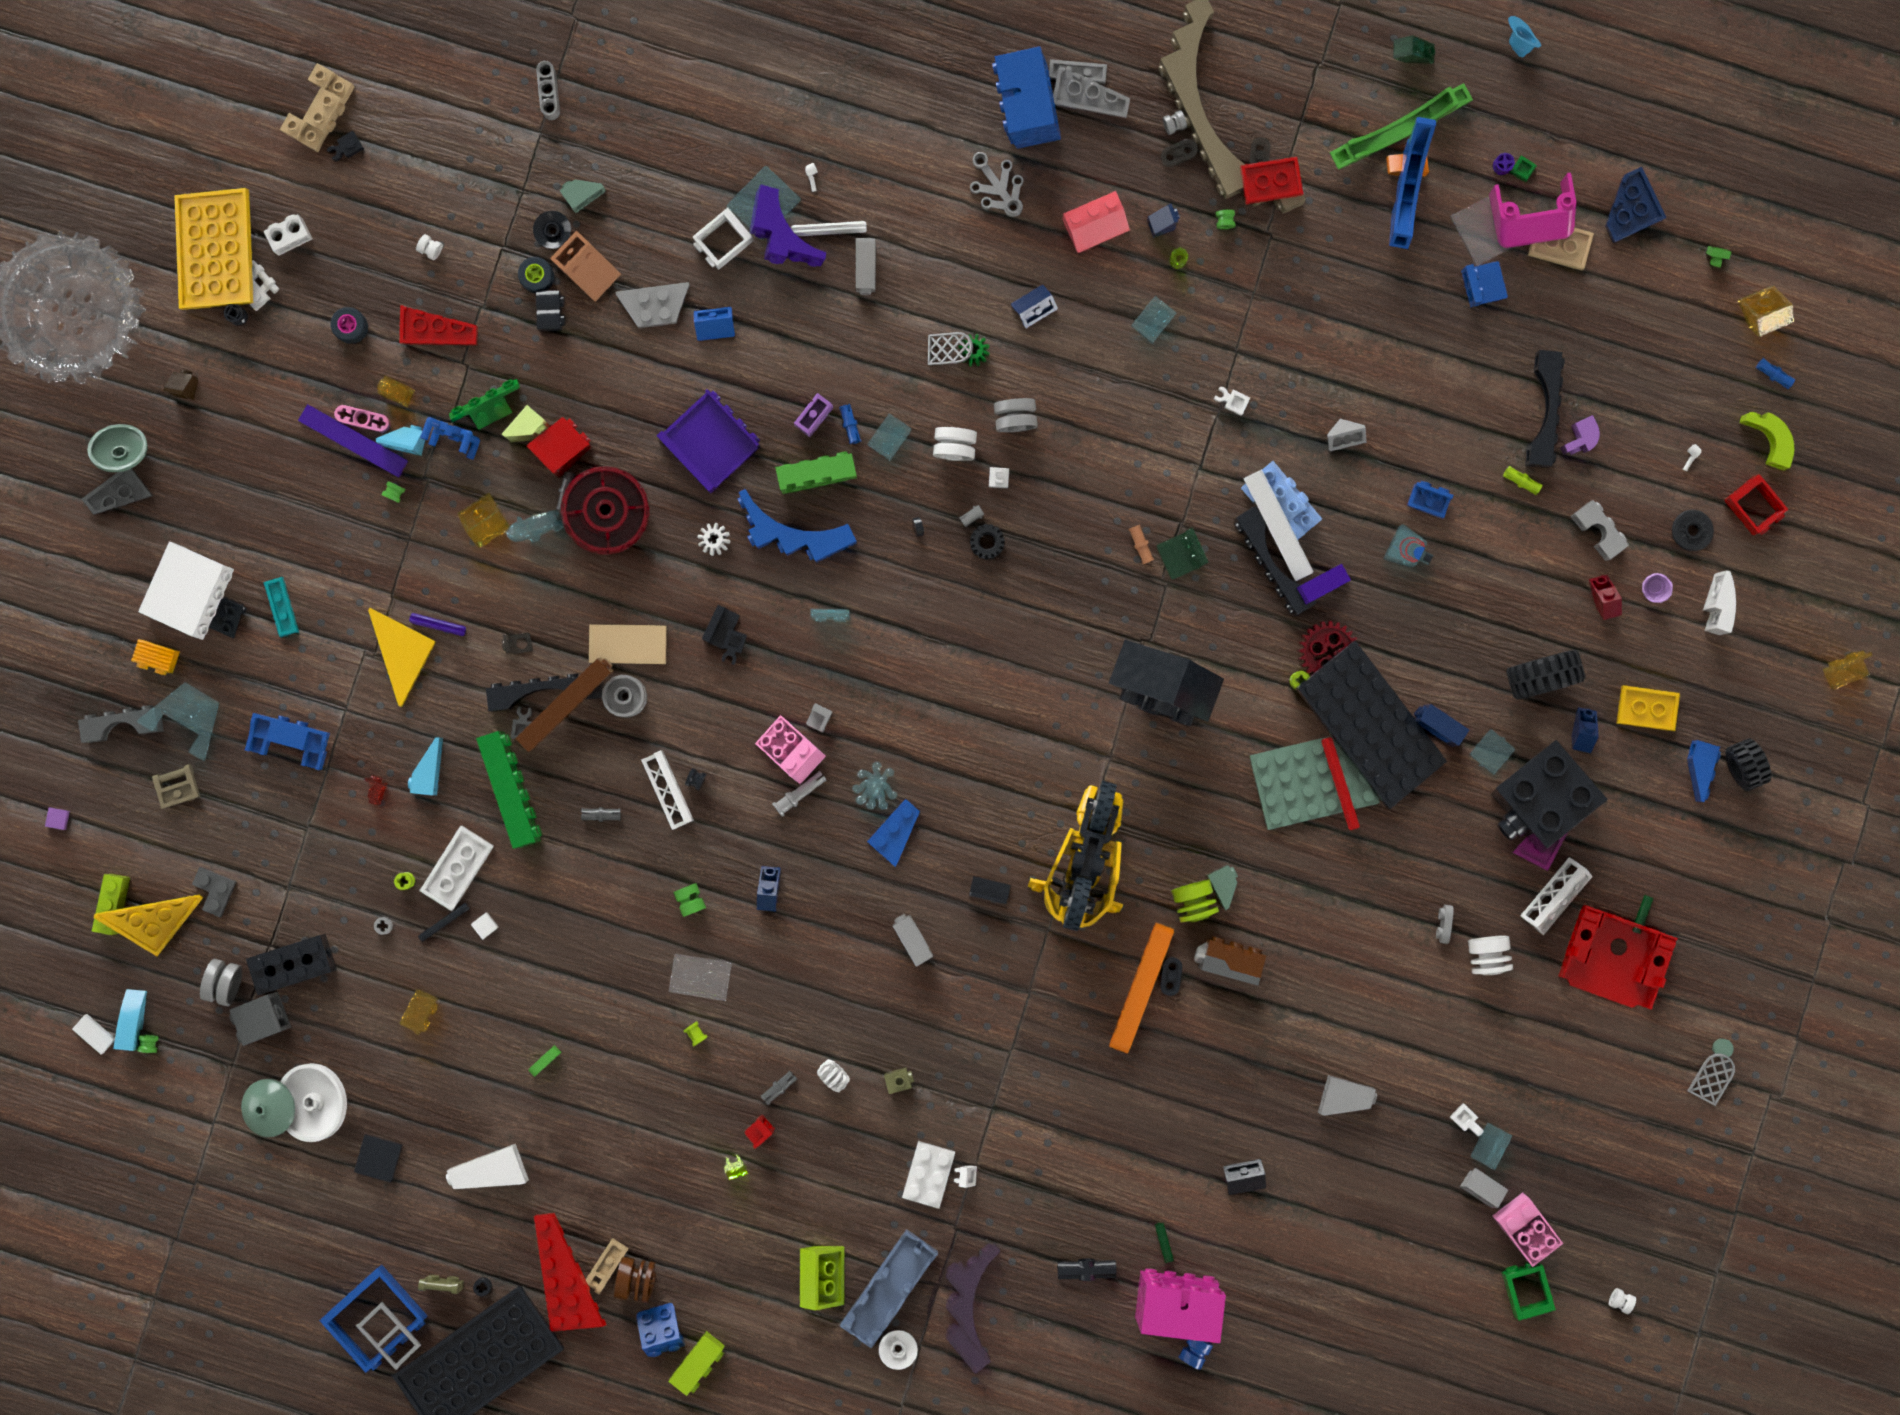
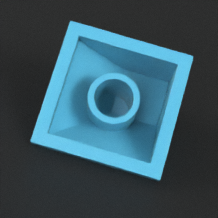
M411 425L410 428L402 427L376 438V442L385 448L422 456L425 440L420 438L422 428Z

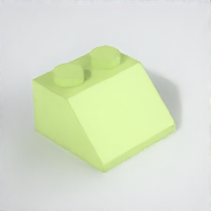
M526 405L502 435L510 442L532 441L551 425Z

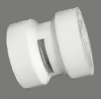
M424 234L417 244L416 251L421 254L425 253L428 258L435 260L441 253L443 244L438 241L434 242L430 236Z
M1618 1288L1612 1292L1609 1299L1611 1307L1620 1308L1627 1315L1631 1313L1636 1303V1297L1630 1294L1626 1295L1624 1291Z

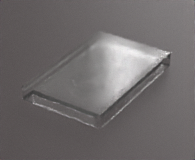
M675 953L669 992L726 1001L732 962Z

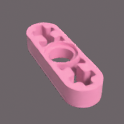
M346 405L338 406L334 412L335 418L341 423L380 433L387 432L391 426L389 418L385 415ZM346 410L348 414L353 415V422H351V417L345 416L344 419H342V416H340V412H344ZM360 414L367 415L368 420L365 424L358 423V416ZM372 416H374L373 420L375 421L383 419L386 423L385 426L379 428V425L372 423Z

